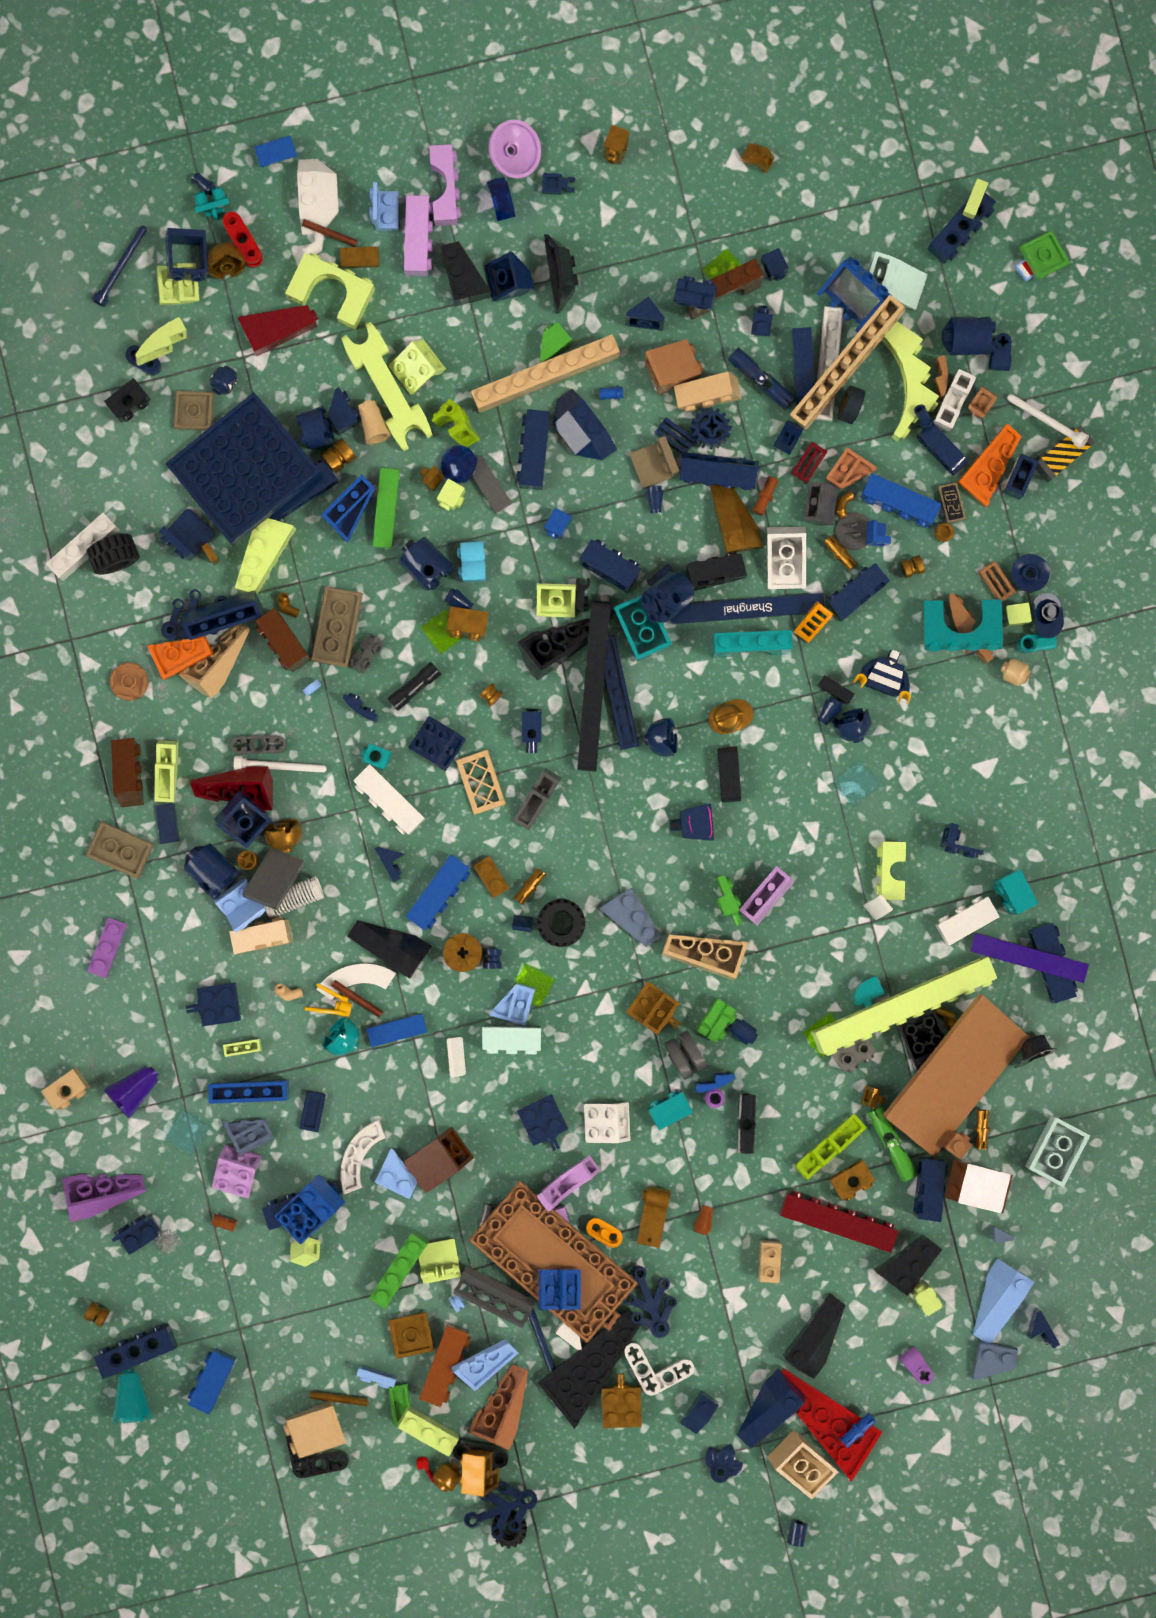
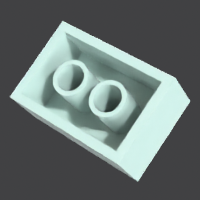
M1051 1115L1024 1167L1064 1187L1090 1135Z

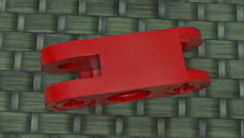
M236 212L226 213L223 217V225L233 243L242 252L245 263L251 268L260 266L263 261L262 253L241 216ZM243 236L247 237L246 242H238L239 238Z

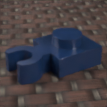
M543 173L542 194L561 195L562 190L574 193L575 188L569 187L568 184L570 182L575 183V178L567 177L562 179V174Z

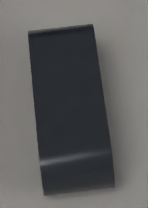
M737 746L719 747L717 752L722 803L740 802L741 785Z
M459 1439L453 1449V1455L459 1461H461L463 1454L457 1451L456 1448L458 1446H465L467 1451L470 1449H482L492 1452V1467L495 1468L505 1467L509 1459L507 1449L467 1439ZM498 1453H502L505 1456V1459L503 1461H497L495 1459V1455Z

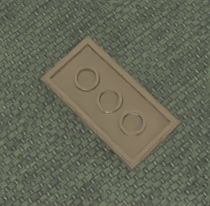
M325 586L311 656L312 662L349 668L363 593Z

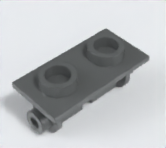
M370 633L360 645L364 649L363 653L357 649L350 659L349 665L364 674L370 667L376 654L381 651L384 642L376 635Z

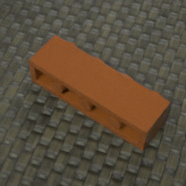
M447 1323L419 1397L420 1400L441 1407L443 1402L447 1403L450 1392L447 1391L449 1384L453 1385L457 1377L451 1367L463 1361L464 1355L461 1352L463 1347L467 1348L471 1339L468 1336L469 1330Z

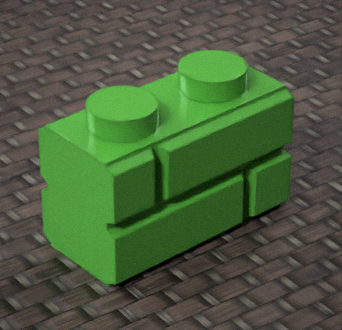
M716 998L695 1030L715 1043L717 1040L721 1042L727 1033L724 1029L728 1024L732 1025L737 1017L735 1015L736 1010Z

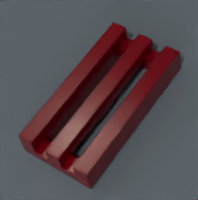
M811 442L791 475L796 476L797 479L807 484L828 451ZM812 447L815 448L816 450L810 457L809 461L807 462L801 473H798V469L800 468L803 461L811 451ZM820 451L822 453L807 478L803 475Z

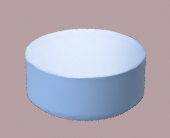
M317 679L302 691L306 696H309L321 687V683Z

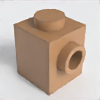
M954 1132L943 1147L961 1160L972 1144L968 1142L970 1138L963 1132L959 1134Z

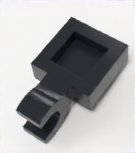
M577 578L576 612H584V607H588V596L584 595L585 590L590 586V579L587 578V584L582 586L579 583L580 579Z

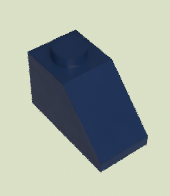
M701 1390L680 1424L697 1434L708 1423L718 1408V1401Z

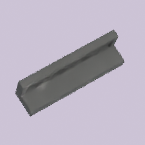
M468 1266L465 1267L461 1279L453 1292L457 1296L521 1328L524 1327L536 1302ZM462 1284L470 1286L472 1292L466 1293L460 1290ZM483 1293L488 1295L489 1301H481L478 1295ZM502 1302L506 1305L507 1309L499 1310L495 1303ZM519 1311L525 1314L522 1321L515 1318L513 1312Z

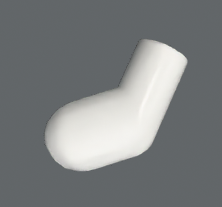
M315 232L314 242L303 247V255L304 253L309 255L311 253L316 255L320 253L323 248L324 235Z

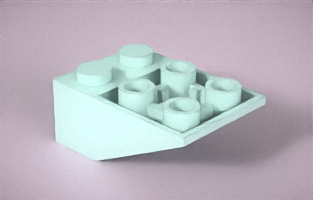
M876 251L869 272L905 308L916 311L928 274L895 257ZM864 285L863 290H862V294L869 295V296H872V297L877 298V297Z

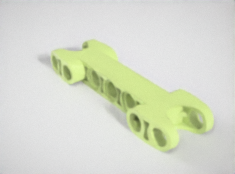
M369 322L365 324L368 331V339L365 343L355 344L347 335L341 337L354 368L358 370L365 366L392 415L391 418L384 422L400 448L406 451L409 448L405 437L410 429L421 430L427 438L433 435L420 405L417 403L409 407L382 358L383 355L389 353V350L380 333Z

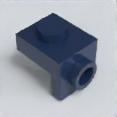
M765 305L754 307L751 335L770 337L773 309Z
M787 420L773 446L790 455L804 429L796 423Z

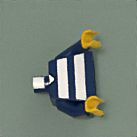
M890 649L886 659L879 657L867 662L861 667L858 675L853 680V683L856 681L861 683L860 688L866 686L894 698L899 696L898 703L901 702V699H905L907 701L906 704H909L911 698L908 673L904 670L905 666L897 663L901 653Z

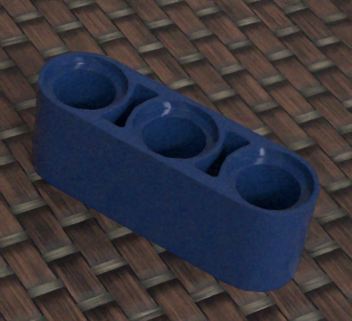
M934 423L931 427L924 428L916 435L919 442L951 475L954 476L968 463L965 455Z

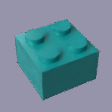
M1021 869L1013 870L993 880L995 883L993 888L998 896L1001 895L1004 901L1002 905L1007 913L1010 912L1011 915H1018L1039 904Z

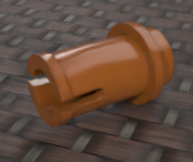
M219 1213L218 1215L214 1214L211 1225L214 1228L219 1227L234 1232L237 1220L223 1217Z

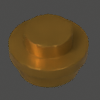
M941 523L935 529V537L941 542H948L954 535V529L948 523Z

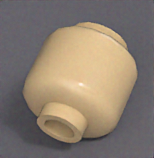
M1012 658L1009 662L1005 661L1001 668L1003 680L1015 686L1025 684L1031 673L1029 665L1016 658Z

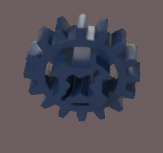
M712 407L709 408L708 412L703 408L701 414L697 412L695 414L696 419L693 418L691 421L693 425L690 427V431H694L691 437H697L696 444L702 442V448L706 445H709L710 450H712L713 445L719 448L720 442L725 444L726 438H729L731 435L727 432L732 429V426L727 425L730 419L724 418L725 412L719 414V408L716 412L713 411ZM707 417V420L705 422H701V424H699V422L702 419ZM709 424H710L711 428L714 429L713 432H712V434H711L710 428L708 427ZM723 433L719 438L715 439L717 434Z

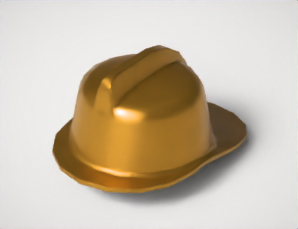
M741 699L725 702L712 709L708 718L709 725L713 731L722 735L741 730L752 722L754 716L753 708L748 702Z

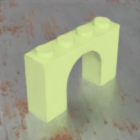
M304 253L285 292L287 298L304 306L318 282L325 279L338 280L347 290L346 299L337 316L338 322L356 330L375 291L372 281L365 277H362V279L358 278L354 272L348 269L343 271L338 268L337 264L331 261L326 263L314 253L310 255Z

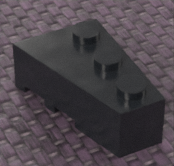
M460 242L440 246L455 307L492 298L489 287Z
M731 552L725 554L726 557L718 558L716 556L708 558L706 561H695L687 564L685 568L686 576L692 583L694 591L745 579L747 573L742 553Z

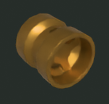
M920 555L914 556L910 560L904 559L900 561L901 569L906 579L914 574L920 575L925 573Z
M243 851L239 854L237 862L242 869L253 870L258 866L259 858L254 852Z
M92 1301L83 1319L93 1321L95 1325L101 1328L110 1313V1309L106 1307L101 1308L98 1303Z

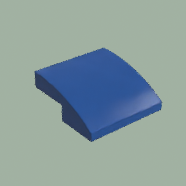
M733 1072L713 1073L714 1081L694 1082L695 1091L697 1093L706 1092L722 1087L734 1080L735 1074Z
M539 1270V1310H581V1270Z

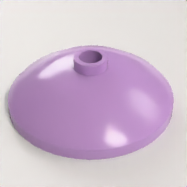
M508 120L502 122L493 130L489 140V155L493 165L501 174L509 178L519 179L530 175L537 168L541 158V145L536 132L531 126L520 120Z

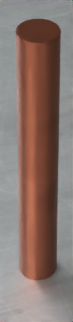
M303 219L301 226L353 247L356 246V239Z
M334 980L331 985L333 988L377 1017L382 1015L383 1011L337 980Z

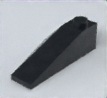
M589 618L557 628L552 627L542 632H532L517 642L525 666L536 680L553 671L588 644Z
M357 920L347 935L354 942L409 979L412 978L432 947L416 935Z
M829 1293L783 1353L784 1358L797 1369L814 1379L826 1364L846 1305Z

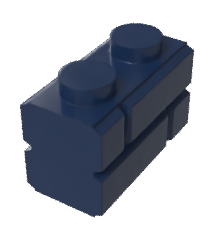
M684 276L683 279L678 278L674 303L713 311L718 288L710 280H703L701 283L696 282L695 278Z

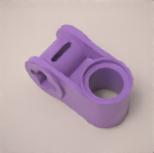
M915 1346L899 1357L920 1384L927 1385L932 1382L933 1372ZM921 1371L927 1372L926 1378L921 1377Z

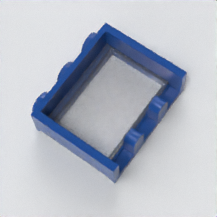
M851 256L840 264L817 292L818 296L826 292L832 298L829 303L831 307L835 308L840 305L844 308L846 313L843 315V318L846 321L853 318L859 324L855 330L857 333L886 298L891 295L885 286L880 285L874 276L866 271L857 259Z

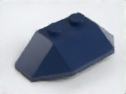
M570 389L557 399L553 426L576 456L602 461L617 450L605 427L584 399L573 389Z

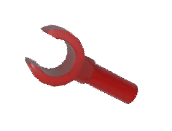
M426 1457L418 1458L416 1462L418 1470L425 1469L431 1482H435L429 1468L428 1459Z

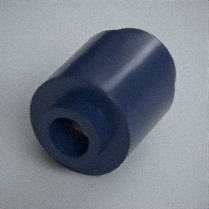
M737 1018L728 1030L732 1033V1036L745 1045L748 1043L753 1044L758 1037V1034H756L757 1029L743 1019Z

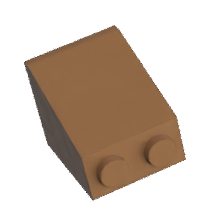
M687 339L645 352L644 362L659 395L674 390L675 385L701 378L703 367L700 361H696L694 354H696L695 348L692 343H688Z

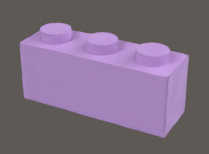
M776 866L739 911L758 926L793 885L794 881Z

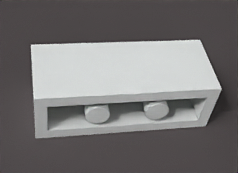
M979 896L972 900V905L968 907L963 905L955 910L956 914L950 917L947 914L938 919L939 923L935 926L946 945L955 943L1000 917L989 897L983 898Z

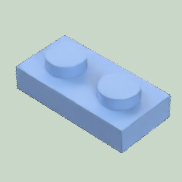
M363 1365L359 1366L356 1375L360 1377L361 1381L371 1383V1381L378 1382V1385L383 1388L394 1387L397 1378L395 1375Z

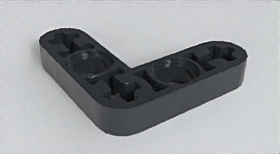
M286 1436L293 1473L298 1478L340 1471L348 1465L349 1456L344 1451H335L312 1457L308 1455L305 1456L306 1459H302L303 1467H307L304 1473H302L301 1470H297L300 1466L299 1460L295 1461V1459L301 1458L297 1454L293 1455L290 1448V1443H292L291 1436ZM338 1456H341V1459L345 1458L342 1465L339 1462H335L332 1464V1468H330L328 1457H331V1461L337 1460ZM319 1459L326 1462V1468L323 1470L316 1467V1461Z

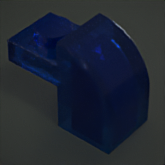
M505 177L487 181L497 222L516 217Z

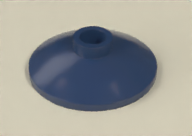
M1026 554L1014 562L1011 576L1014 584L1019 589L1026 592H1035L1047 584L1050 570L1047 562L1042 557L1035 554ZM1031 571L1032 577H1027L1026 572Z

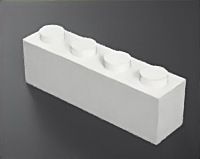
M102 513L46 564L58 578L64 581L89 559L86 550L93 543L117 534L120 529L106 514Z
M370 764L354 780L356 783L354 787L362 795L366 793L370 797L368 801L375 808L380 806L384 810L382 815L388 821L393 819L398 824L396 828L403 835L405 833L410 835L425 820Z

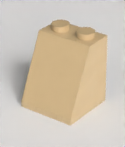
M329 1401L285 1418L286 1424L283 1427L286 1436H291L292 1443H290V1448L293 1455L297 1454L299 1458L346 1443L334 1407Z

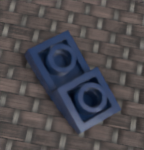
M349 693V696L343 695L345 702L362 717L377 723L379 716L375 714L376 710L366 706L364 709H361L364 702L359 700L360 696Z

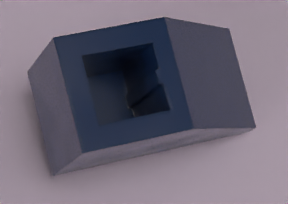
M338 387L335 390L328 415L340 435L359 425L357 421L359 415L355 407L350 408L348 402L351 400L346 391L342 392Z

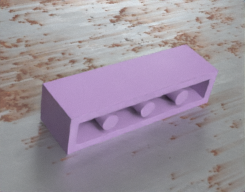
M406 195L405 276H428V270H432V258H429V251H432V240H429V233H433V221H430V214H433V202H430L429 196Z

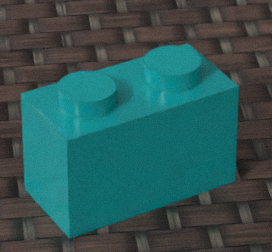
M674 1090L667 1094L668 1098L665 1100L657 1099L650 1103L651 1107L648 1108V1111L658 1130L693 1113L682 1091Z

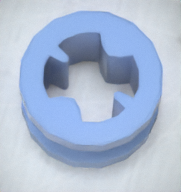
M456 1294L454 1297H449V1301L457 1313L460 1311V1308H466L461 1297Z

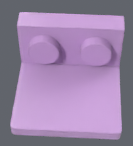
M225 1144L218 1158L212 1187L249 1198L255 1172L262 1156L252 1152L239 1156L235 1147Z

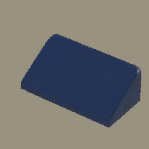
M175 804L155 806L160 844L180 842Z

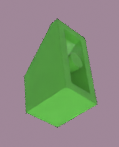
M558 322L554 325L551 323L544 329L540 363L558 356L572 345L571 337Z

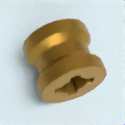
M491 683L479 695L487 701L490 707L503 695L501 691L495 688L494 683Z

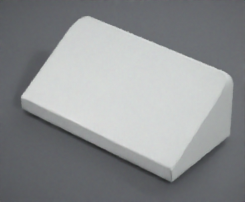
M448 1038L447 1048L450 1077L463 1076L466 1074L463 1038Z

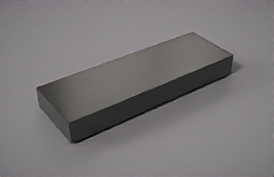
M482 455L465 465L495 514L512 504Z

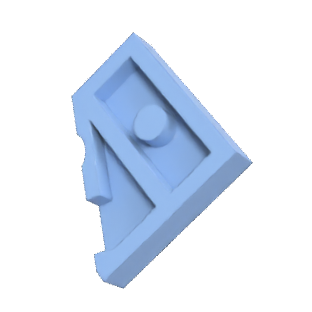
M517 983L490 1012V1016L525 1026L536 988Z

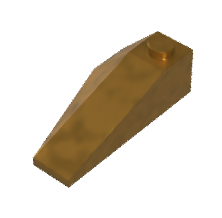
M718 484L710 486L725 554L762 548L763 543L759 527L734 487L724 488Z

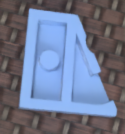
M391 1148L375 1183L410 1199L417 1180L407 1170L405 1163L400 1159L396 1151Z

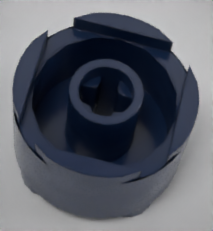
M323 406L296 415L297 423L303 431L300 434L301 440L311 450L334 443L332 440L334 439L330 419L324 417V414L327 412Z

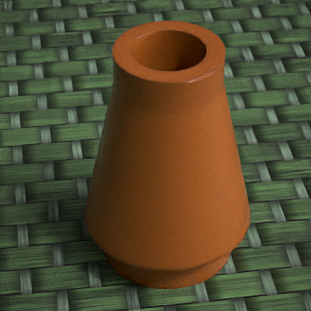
M702 1205V1209L693 1224L694 1232L708 1236L712 1228L713 1208Z

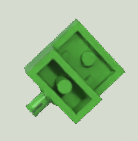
M725 875L715 878L722 894L721 897L716 898L722 916L730 915L735 926L742 924L738 906H741L738 896H733L731 888H733L730 878H726Z

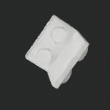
M629 1102L584 1104L585 1141L587 1143H622L630 1141Z

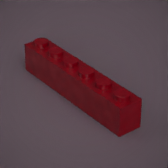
M794 1190L791 1193H785L779 1212L780 1216L892 1253L898 1230L894 1228L895 1224L883 1221V1224L876 1222V1218L865 1215V1217L858 1216V1212L851 1209L846 1211L840 1210L838 1205L828 1202V1205L822 1204L820 1199L812 1196L809 1199L804 1198L802 1193Z

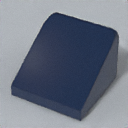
M514 915L512 929L530 932L533 918Z

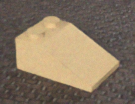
M793 1430L767 1456L775 1470L810 1499H813L838 1473V1470L796 1430Z

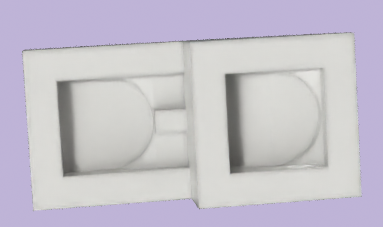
M881 894L863 905L875 920L893 910Z

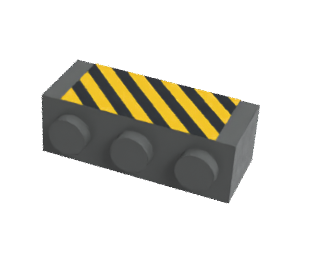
M1081 425L1077 429L1071 428L1075 432H1084L1088 435ZM1068 436L1062 441L1058 439L1050 446L1052 449L1048 453L1043 451L1035 458L1039 461L1036 469L1049 482L1095 442L1089 436L1086 444L1080 449L1074 445V442Z

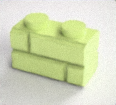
M920 1280L910 1292L926 1316L931 1315L943 1306L933 1288L927 1282Z

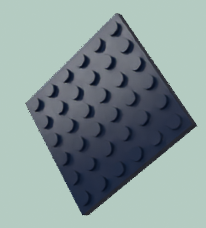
M254 392L165 463L232 546L322 474Z

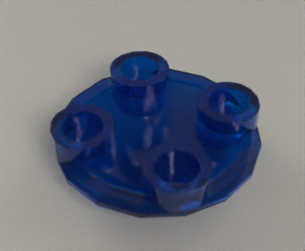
M462 445L453 446L442 457V473L444 477L455 483H466L474 474L478 459L468 447Z

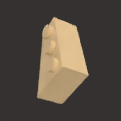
M729 371L674 386L678 408L685 412H693L696 408H707L716 404L742 400L738 377Z
M283 917L274 918L271 923L267 924L264 921L255 922L253 927H245L236 933L230 931L234 954L293 942L289 920H284Z

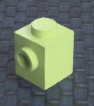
M447 479L437 497V501L440 503L439 506L447 511L449 509L455 511L456 507L460 508L465 499L463 497L465 488Z

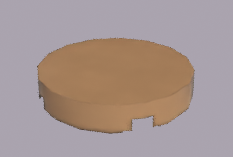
M134 663L119 665L112 671L110 676V687L113 693L118 698L126 701H134L141 698L149 686V678L146 671Z

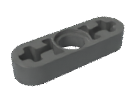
M278 735L235 737L231 741L230 747L236 754H274L284 752L287 748V742L282 736ZM259 739L264 742L263 749L255 750L254 742ZM267 739H270L269 743H276L277 739H279L283 746H280L279 750L275 746H269L270 750H267ZM239 740L243 744H248L247 740H251V751H248L249 747H241V751H239L235 744H238Z

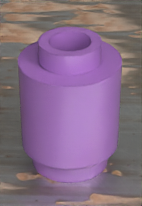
M717 1088L706 1091L704 1099L710 1107L718 1108L723 1105L725 1096ZM713 1093L718 1096L714 1101L710 1098Z

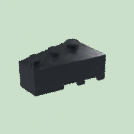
M922 1235L873 1270L908 1296L942 1249L925 1235Z

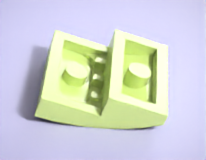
M177 263L176 266H173V268L197 269L196 263ZM167 266L156 267L159 305L199 302L198 282L185 279L181 281L167 279Z

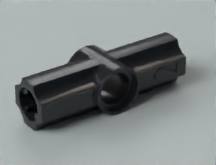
M739 1094L737 1153L754 1154L756 1095ZM744 1119L751 1120L752 1125L750 1128H742L741 1124Z

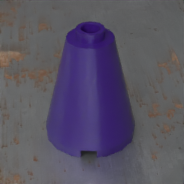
M145 1066L106 1087L104 1092L124 1115L130 1118L158 1082L156 1078L158 1073L152 1067L148 1069Z

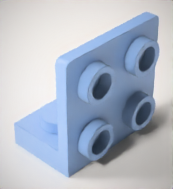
M373 182V188H370V200L373 206L370 207L369 211L371 224L375 225L376 231H399V191H379L378 183Z
M245 877L214 900L215 904L226 915L235 933L244 929L251 921L259 918L266 911L264 905L243 897V892L249 884Z

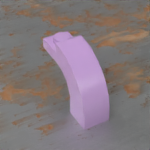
M588 1155L541 1190L537 1197L549 1212L566 1196L591 1180L601 1170L591 1156Z

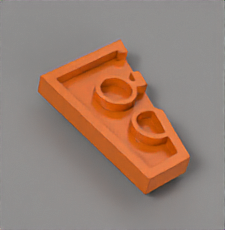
M204 636L190 641L189 639L147 645L163 680L214 654L207 638Z

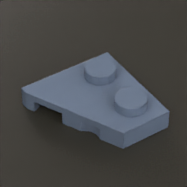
M245 1120L235 1123L223 1122L239 1156L274 1139L265 1120H255L252 1122Z
M979 1341L972 1373L973 1380L1015 1369L1018 1349Z

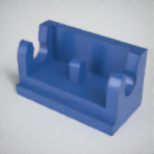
M291 136L254 147L261 168L297 157Z

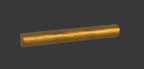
M315 1391L310 1392L309 1399L359 1406L368 1405V1398Z

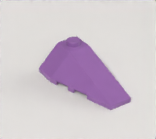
M79 1174L62 1178L70 1222L91 1218L146 1192L142 1175L106 1177V1174H99V1177H88V1174Z

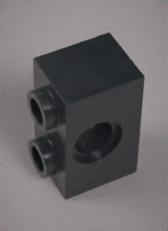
M133 378L104 402L122 423L132 419L134 413L139 409L143 410L146 408L151 399ZM132 398L133 403L130 406H125L126 399Z

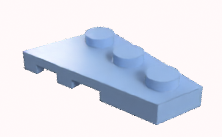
M504 1339L452 1366L451 1369L470 1388L476 1391L519 1352L507 1339Z

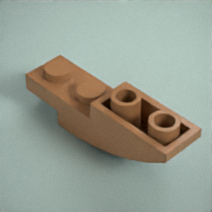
M951 593L947 597V609L953 631L957 633H970L974 631L971 629V626L976 623L974 614L969 609H965L962 605L964 602L959 595ZM988 649L975 651L984 664L994 658L992 656L993 651Z

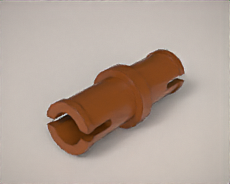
M767 477L766 483L762 491H759V498L752 510L755 514L764 515L769 501L773 499L772 494L779 482L776 478Z

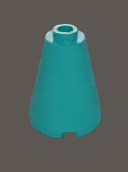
M134 1369L124 1370L123 1374L119 1375L112 1419L113 1424H118L117 1420L123 1424L145 1421V1417H147V1420H152V1414L139 1373H135Z

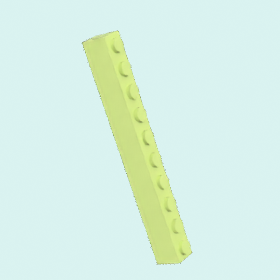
M980 957L813 1030L811 1034L819 1053L829 1056L838 1052L837 1049L842 1046L844 1048L853 1046L855 1044L854 1041L860 1038L861 1040L871 1038L872 1033L876 1031L881 1033L889 1030V1026L892 1024H903L907 1022L906 1018L913 1016L915 1018L921 1016L926 1009H937L941 1007L940 1003L953 1002L958 999V995L963 993L964 995L971 994L979 986L982 988L993 984L992 980L997 979L989 957Z

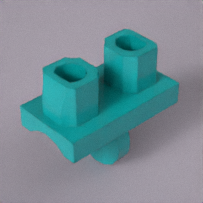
M221 186L211 189L214 198L207 200L204 191L195 193L196 204L194 208L196 213L209 210L205 212L206 217L214 216L215 221L219 220L218 214L225 211L224 207H216L229 204L230 200L228 194L225 195Z

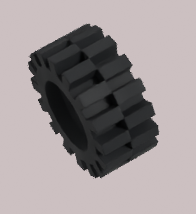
M512 1510L507 1522L515 1519L517 1514L515 1510ZM501 1515L495 1516L492 1528L496 1526ZM525 1518L521 1522L522 1529L511 1536L504 1534L501 1539H495V1542L497 1544L500 1543L501 1547L507 1546V1548H510V1546L515 1548L517 1544H521L527 1533ZM515 1522L514 1524L518 1528L519 1523ZM499 1529L495 1530L494 1535L499 1536L501 1531Z

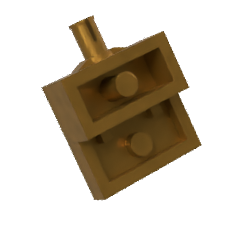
M649 981L646 982L626 1011L627 1014L657 1035L666 1024H670L676 1030L679 1028L677 1025L680 1026L682 1024L672 1017L680 1003Z
M617 1373V1385L602 1386L603 1428L642 1427L640 1385H625V1373H621V1381L620 1373Z

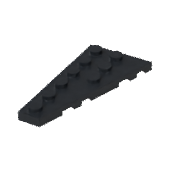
M630 1309L621 1314L610 1331L604 1328L584 1344L581 1350H577L538 1382L574 1429L612 1372L615 1364L619 1361L626 1346L629 1345L641 1324H635L630 1321V1314L632 1313ZM634 1315V1321H638V1319Z

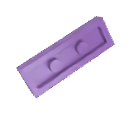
M108 917L87 972L107 978L128 924Z

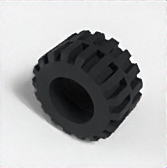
M127 533L103 538L93 543L86 550L93 571L98 575L110 574L125 569L140 558L132 535Z
M553 900L547 903L539 913L537 919L539 933L550 945L556 947L570 946L576 943L583 935L585 930L584 913L577 904L570 900ZM560 911L568 913L573 920L572 929L563 935L555 933L550 927L551 917Z

